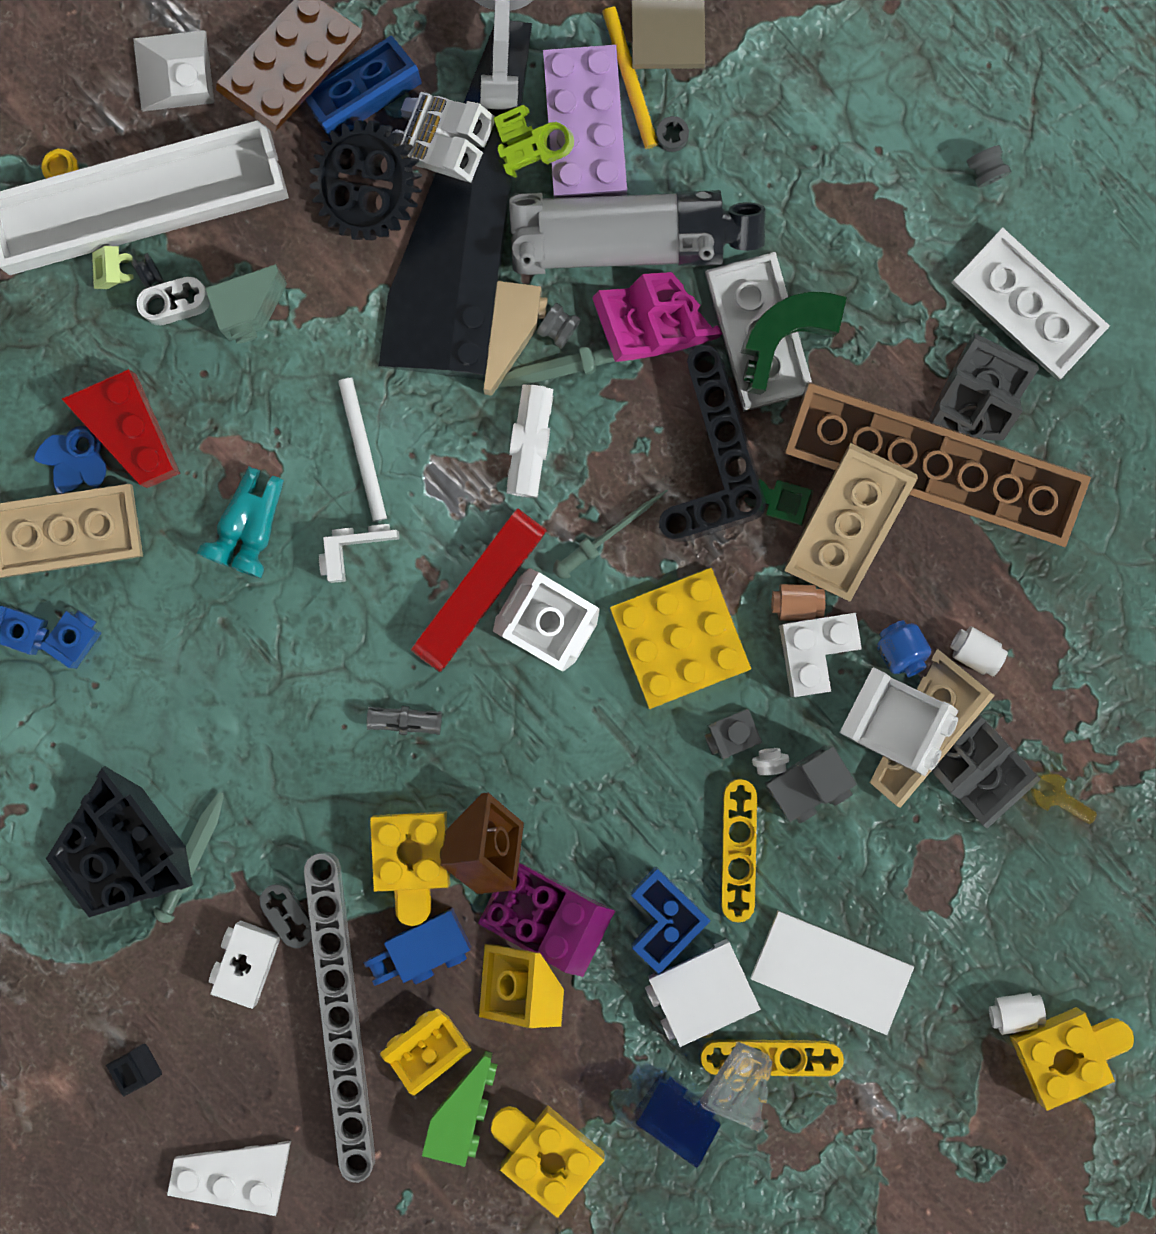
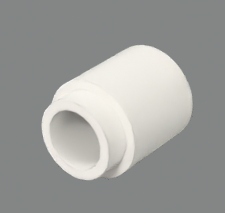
M972 626L967 631L960 629L950 645V648L954 650V659L982 675L987 673L992 677L1000 670L1008 654L1006 650L1001 648V643Z
M1031 993L998 997L995 998V1006L989 1007L992 1027L999 1028L1002 1035L1038 1029V1025L1046 1024V1012L1041 995L1032 996Z

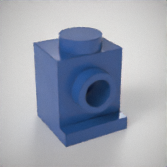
M0 605V644L29 655H36L38 649L42 650L39 648L41 643L49 636L50 631L46 629L48 621L11 607ZM18 624L24 628V634L20 638H16L13 635Z
M80 610L76 614L66 611L39 648L68 668L77 669L101 635V632L94 628L97 622ZM68 630H73L76 633V640L71 644L65 640V634Z

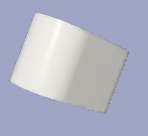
M183 277L144 289L137 298V309L150 323L165 325L205 312L209 307L210 301L205 289L206 287L198 279ZM194 289L197 293L194 296L195 302L190 304L184 298L189 296L188 290ZM170 294H173L178 300L173 301ZM155 298L164 299L165 306L162 312L156 315L149 314V303Z

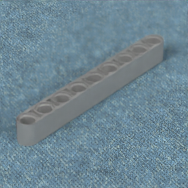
M322 851L307 860L304 866V877L339 1169L341 1175L346 1180L358 1183L369 1177L374 1167L375 1148L341 865L339 859L334 854ZM324 859L330 863L332 873L329 878L321 879L315 875L313 865L316 860ZM329 896L335 901L336 911L334 914L325 915L318 909L320 897ZM326 933L336 934L341 942L339 950H326L322 944L323 935ZM333 969L342 972L345 977L344 986L340 988L330 986L326 979L327 972ZM336 1006L345 1008L349 1013V1021L345 1024L335 1023L331 1018V1009ZM341 1043L350 1045L353 1049L354 1057L348 1061L339 1059L335 1053V1046ZM345 1080L354 1082L358 1087V1094L354 1097L344 1096L340 1092L339 1084ZM349 1117L359 1119L363 1130L357 1134L348 1132L344 1127V1120ZM353 1154L363 1156L366 1159L367 1167L363 1170L353 1169L349 1165L348 1157Z

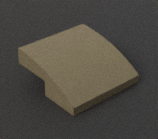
M632 0V69L705 68L704 0Z

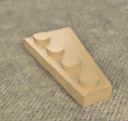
M937 649L932 658L933 664L926 677L923 676L917 690L941 702H947L958 710L956 715L958 717L957 726L950 737H945L939 749L941 750V760L995 695ZM883 756L870 783L891 802L901 808L932 770H928L926 776H923Z

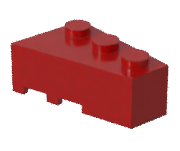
M131 370L123 371L62 398L66 405L139 485L150 488L180 474L139 378Z

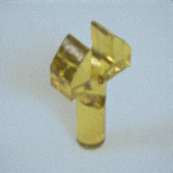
M1059 774L1039 775L1042 780L1052 785L1056 796H1044L1037 789L1031 788L1032 797L1036 805L1046 811L1051 806L1059 805L1087 824H1091L1096 820V811L1066 793L1064 785L1067 779Z

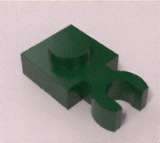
M760 480L766 505H769L766 515L803 526L813 491L780 480L776 481L773 490L769 489L768 485ZM745 497L744 502L751 507H755L757 499Z

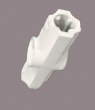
M522 385L517 423L513 425L510 444L512 459L506 486L507 494L527 498L538 497L543 460H546L550 428H548L553 402V389L538 385Z

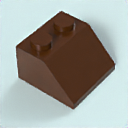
M489 792L481 793L445 830L444 842L440 850V865L476 894L516 890L524 822Z

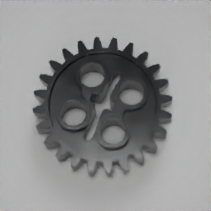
M355 120L354 126L353 124H342V132H330L333 143L321 141L320 144L325 151L324 155L314 154L313 156L320 163L319 168L310 169L312 174L318 176V181L311 183L309 186L313 189H319V195L312 201L313 203H323L324 207L320 210L319 216H331L327 226L331 228L339 227V235L349 236L351 234L352 240H363L364 238L369 241L376 240L377 236L379 238L389 237V229L391 231L401 230L398 219H411L406 208L418 206L411 196L412 193L422 192V189L413 185L414 180L422 177L421 173L413 172L412 167L419 162V158H409L407 156L413 146L411 144L400 145L404 135L402 133L392 134V126L390 125L380 126V122L370 120L368 123L362 120ZM353 152L355 155L354 165L351 167L349 158L351 153ZM384 158L387 161L385 173L381 169V163ZM341 172L347 175L392 182L393 188L389 189L382 186H370L367 183L341 180L338 175ZM346 189H348L350 193L348 203H346L344 199V193ZM378 195H380L382 199V205L379 210L376 206V199Z

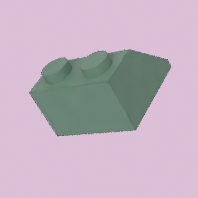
M276 264L205 288L219 331L229 341L236 340L237 344L245 343L257 338V332L265 330L287 285L285 277Z

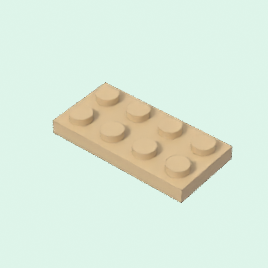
M850 443L786 563L785 571L851 601L916 483L917 474Z
M132 484L0 503V578L143 557Z

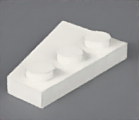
M291 1141L264 1146H248L235 1150H218L176 1156L173 1162L167 1195L276 1216Z

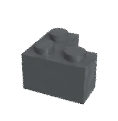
M824 745L786 769V772L780 773L764 783L787 821L792 822L796 819L799 824L817 813L815 807L820 803H829L836 806L853 795L850 789L857 785L834 746Z

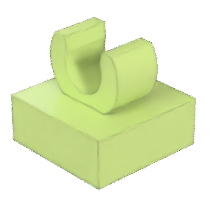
M103 246L92 252L94 289H109L119 283L123 284L133 280V275L123 274L119 266L120 263L132 261V255L127 253L119 255L118 246Z

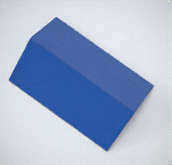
M391 35L326 76L305 99V102L330 141H332L331 131L342 132V124L344 123L353 124L354 126L355 120H365L416 88L422 82L416 64Z

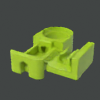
M524 105L494 117L502 143H507L508 145L506 147L500 144L498 152L506 163L503 165L506 173L514 178H517L515 170L542 159V162L549 164L567 156L574 146L572 132L558 122H550L534 130L532 126L527 127L524 117L530 112L528 107ZM561 130L565 135V143L559 150L552 151L547 146V137L551 132Z

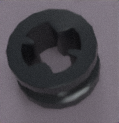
M148 253L144 254L142 261H137L136 259L132 261L135 271L146 288L152 287L154 282L160 284L164 282L157 266Z

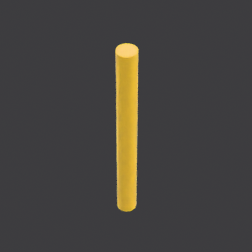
M609 7L604 9L602 14L612 45H616L617 62L645 149H650L659 145L636 70L632 69V58L616 7Z

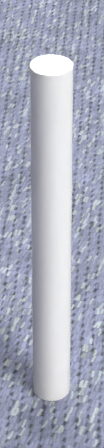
M345 378L339 380L338 383L373 522L387 519L353 379Z

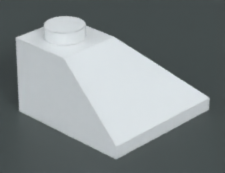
M205 30L133 39L142 111L214 103Z

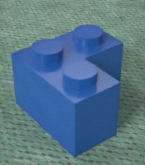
M657 866L631 891V896L655 918L631 944L632 949L660 974L711 920Z

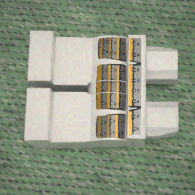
M420 92L418 98H405L401 108V116L408 120L409 123L405 131L396 129L392 134L402 133L404 137L400 145L411 144L413 146L407 156L409 158H419V162L415 165L417 167L426 168L471 183L483 154L475 146L485 148L495 123V116L481 104L467 101L465 104L440 96H432L424 92ZM480 119L482 127L480 132L475 135L473 130L477 120ZM464 153H467L468 163L464 169H461L459 167Z

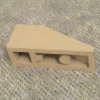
M497 282L484 382L485 395L492 396L537 330L538 319L544 320L546 317L548 298L541 297V286Z

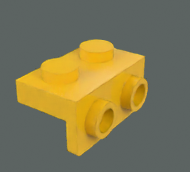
M439 1009L422 1014L416 1020L414 1027L405 1034L401 1033L390 1039L386 1045L387 1048L380 1053L383 1060L392 1066L408 1092L413 1096L472 1051L450 1017Z

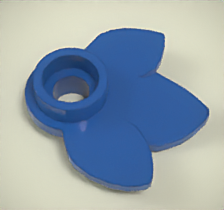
M87 426L74 427L67 435H52L39 446L34 460L41 464L54 466V486L56 492L60 494L75 490L83 481L91 487L99 488L106 476V463L99 453L101 442ZM82 438L89 440V447L85 451L78 449V442Z

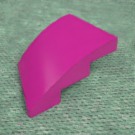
M672 272L642 274L629 288L599 290L592 297L615 362L653 357L683 350L715 340L722 335V331L717 325L712 327L698 311L700 304L685 291L683 284Z

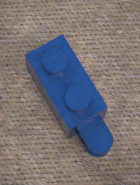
M452 907L427 919L420 925L413 926L387 939L384 943L387 950L364 961L363 964L365 968H370L375 978L372 980L374 986L397 975H400L403 983L412 979L414 984H418L434 975L432 969L445 963L447 968H450L467 959L465 953L470 951L471 945ZM390 956L396 968L388 972L383 959Z

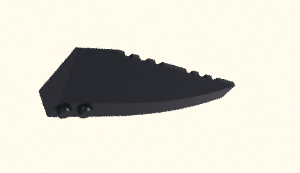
M509 20L507 76H518L517 107H519L523 102L532 23ZM494 26L463 102L465 104L467 101L480 104L481 75L493 74ZM487 109L495 117L507 111H510L501 109ZM480 119L477 120L473 130L475 135L480 132L482 127ZM495 123L485 148L475 146L483 154L471 183L438 172L435 173L388 293L379 367L485 380L497 282L500 281L513 179L512 176L506 173L503 166L506 163L498 152L500 144L506 147L508 145L507 143H502ZM464 153L459 167L461 169H464L468 163L467 153Z

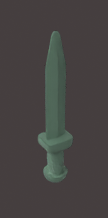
M582 347L579 348L580 353L517 368L507 373L498 387L528 385L581 371L589 375L596 370L595 366L614 362L615 360L610 348L592 352L589 348Z
M668 489L642 504L592 543L588 538H585L580 543L579 548L560 562L557 559L553 565L555 575L561 579H567L571 577L569 573L587 559L592 560L599 556L597 547L648 510Z
M221 792L214 797L200 816L186 846L191 878L218 823L224 798ZM193 885L185 889L166 893L160 907H155L154 915L156 919L162 923L171 922L175 918V915L172 913L182 893L190 891Z

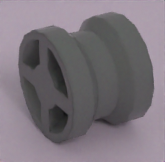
M1000 145L981 151L966 161L969 168L973 169L977 175L975 182L978 188L997 182L1012 172L1009 165L1003 163L1001 158L1003 151Z
M555 303L542 321L537 334L542 337L549 336L554 340L555 345L562 349L576 330L581 318L576 315H568L564 312L563 306Z

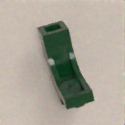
M804 292L787 297L769 308L753 325L741 349L742 354L754 356V361L748 359L743 376V381L749 382L747 392L761 395L766 391L774 353L779 342L784 337L797 332H809L831 338L836 336L840 331L847 297L826 292Z

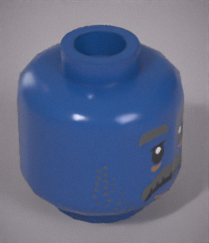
M901 620L880 632L881 639L877 643V650L891 673H906L907 677H911L927 667L924 661L929 658L932 650L916 624H906L904 620Z

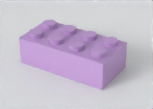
M616 45L543 50L548 123H561L574 136L572 151L567 156L551 163L554 198L627 195ZM555 130L549 134L550 150H559L564 145L565 135L561 130Z

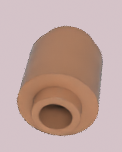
M780 584L779 591L772 592V613H778L779 621H806L824 618L825 590L816 589L815 585Z

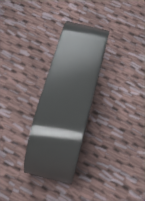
M281 883L268 886L260 896L262 911L287 946L301 948L307 945L312 940L309 915L288 886ZM271 891H274L277 895L282 892L285 894L286 899L282 903L288 912L286 915L282 913L278 906L273 908L269 906L268 902L272 899ZM291 916L295 924L300 925L303 923L307 929L303 932L305 939L301 940L298 936L294 938L289 936L288 933L292 930V926L286 918Z

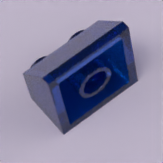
M659 1075L634 1110L636 1125L698 1168L721 1126L719 1118L715 1116L718 1110L702 1098L698 1102L686 1095L688 1088L672 1076L665 1080Z

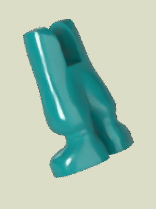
M248 467L231 502L218 522V540L216 542L202 543L197 554L229 567L235 546L241 539L243 545L240 552L234 558L231 568L261 579L264 573V566L259 561L258 555L268 545L273 518L284 480L273 475L265 488L262 498L253 495L260 477V470Z

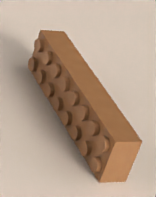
M809 381L806 384L784 448V452L788 455L836 470L849 444L852 443L917 474V481L909 494L911 496L1066 547L1091 480V477L1084 473Z

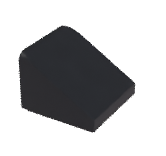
M142 1044L106 1064L123 1097L148 1085L162 1075V1071L147 1044Z

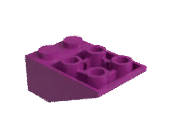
M519 862L516 890L493 892L478 924L526 951L541 953L547 963L559 970L583 977L615 910Z

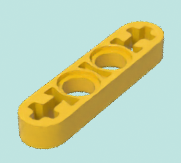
M735 779L729 782L724 788L721 908L729 920L737 923L748 920L755 909L757 793L753 784L743 779ZM737 785H743L744 791L750 792V799L743 801V811L751 810L750 818L741 815L729 817V810L737 812L736 800L730 799V792H735ZM739 821L746 823L750 830L747 840L740 843L734 842L729 836L731 825ZM737 858L746 860L749 865L748 874L742 879H735L728 872L730 862ZM728 883L737 886L749 884V891L741 889V899L743 902L748 903V908L742 909L741 915H735L734 910L728 908V902H734L735 889L727 890Z
M716 1039L707 1042L700 1053L702 1066L713 1075L828 1077L837 1074L844 1063L843 1053L836 1044L830 1041ZM739 1047L736 1055L738 1068H732V1060H721L720 1066L714 1067L712 1060L706 1059L707 1055L713 1054L714 1048H720L723 1055H733L731 1048ZM749 1048L760 1049L764 1054L762 1064L755 1068L745 1065L743 1055ZM787 1048H794L800 1053V1062L794 1068H786L780 1063V1054ZM805 1048H811L810 1054L812 1056H822L824 1049H829L833 1056H837L836 1061H831L829 1068H824L821 1061H810L812 1068L805 1069L807 1064Z

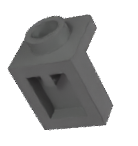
M749 709L707 725L710 733L704 735L712 755L719 753L721 759H726L733 754L762 743Z

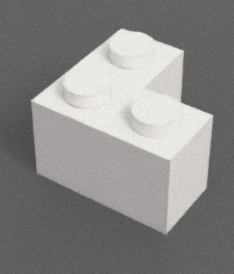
M856 613L779 625L791 697L831 692L825 655L862 649Z

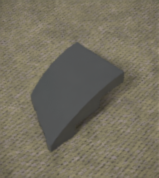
M973 333L945 383L928 422L976 438L1004 440L1023 411L1020 398L1039 370L1038 364Z
M981 714L976 717L932 770L933 774L947 790L960 799L986 828H989L1041 780Z

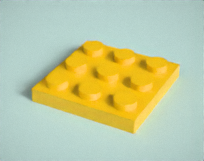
M712 567L610 607L649 709L751 670Z

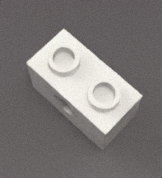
M241 920L235 924L234 928L228 927L221 944V948L226 949L222 963L215 962L209 977V983L214 984L211 994L253 1009L259 1001L280 941V936L275 932ZM242 955L247 956L246 963L251 965V969L247 967L244 971H240V964L235 961V958L238 959Z

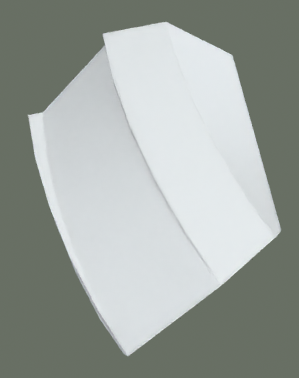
M529 568L517 579L516 585L496 616L493 632L563 672L576 662L597 626L599 608L543 574Z

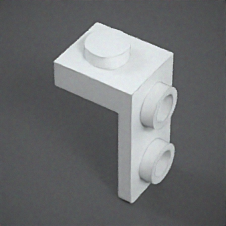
M390 524L368 526L369 533L354 534L353 528L332 530V537H323L325 553L319 554L321 576L327 575L328 582L330 583L345 582L342 545L398 540L399 532L397 530H390Z

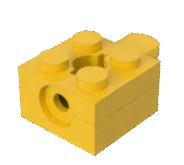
M447 811L374 815L370 817L374 892L394 891L395 912L399 921L409 926L420 925L427 920L431 913L430 889L448 888L450 885V872L440 865V850L443 846L445 830L447 829Z
M1077 1007L1047 1019L1046 1024L1038 1025V1029L1010 1035L1035 1097L1046 1111L1115 1082L1106 1060L1129 1051L1134 1043L1133 1031L1118 1018H1110L1091 1026L1086 1013Z
M549 1105L534 1122L516 1107L512 1106L501 1108L493 1117L491 1127L493 1136L510 1150L501 1162L500 1171L557 1218L605 1161L604 1151Z

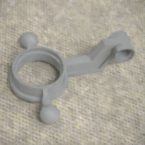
M474 0L486 8L495 10L493 74L481 75L480 104L485 109L512 110L517 107L518 76H507L509 13L512 10L527 6L533 0Z

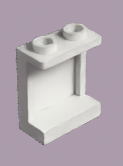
M873 667L840 733L848 739L926 776L928 770H933L940 760L941 750L939 749L945 737H950L957 726L958 717L956 715L958 710L951 704L941 702L891 678L886 673Z
M728 939L714 944V948L664 970L660 974L653 973L648 975L651 985L645 987L653 1007L661 1005L666 1018L661 1020V1024L669 1041L676 1038L680 1047L761 1010Z

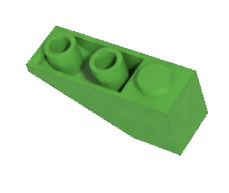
M485 1051L435 1110L430 1121L422 1154L423 1157L463 1167L466 1165L468 1156L475 1158L480 1136L474 1135L473 1132L476 1120L484 1122L489 1100L483 1099L482 1095L485 1084L493 1085L497 1064L491 1063L493 1052Z

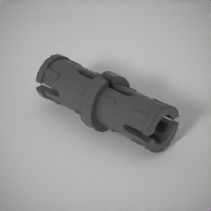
M401 706V709L368 707L367 730L399 731L400 735H407L408 732L440 735L442 711L410 710L409 706Z

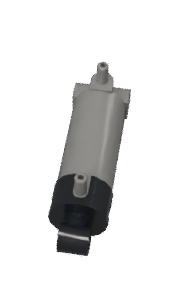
M720 190L676 192V194L543 198L542 193H526L515 195L509 200L510 227L513 234L511 237L512 266L514 272L519 274H545V269L665 264H678V266L717 265L723 263V246L729 244L734 249L743 251L760 249L765 245V207L757 203L744 202L734 204L729 207V210H725L722 208Z

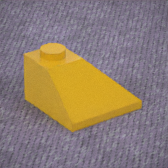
M485 944L479 1017L526 1028L561 1026L564 989L541 953Z

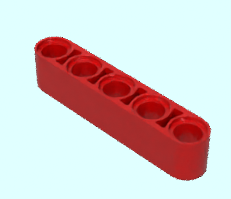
M517 508L416 641L411 652L440 673L543 538L547 529Z

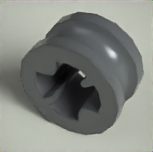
M676 116L664 118L659 123L656 132L659 146L667 152H677L684 148L689 137V129L686 122ZM673 126V130L676 127L681 130L678 142L672 143V139L668 142L663 138L666 135V127Z

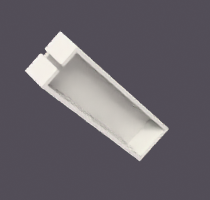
M257 120L0 191V269L8 275H13L89 254L103 246H118L288 199L289 196L281 167L277 162L278 157L270 129Z

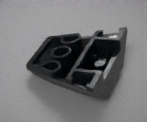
M106 766L102 767L89 793L81 800V806L71 822L67 823L46 857L48 863L89 918L193 885L186 846L144 789Z

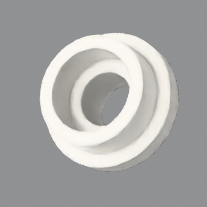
M780 748L763 749L759 751V756L752 759L753 766L757 767V774L759 775L780 774L787 771L786 763L789 762V755L781 754Z

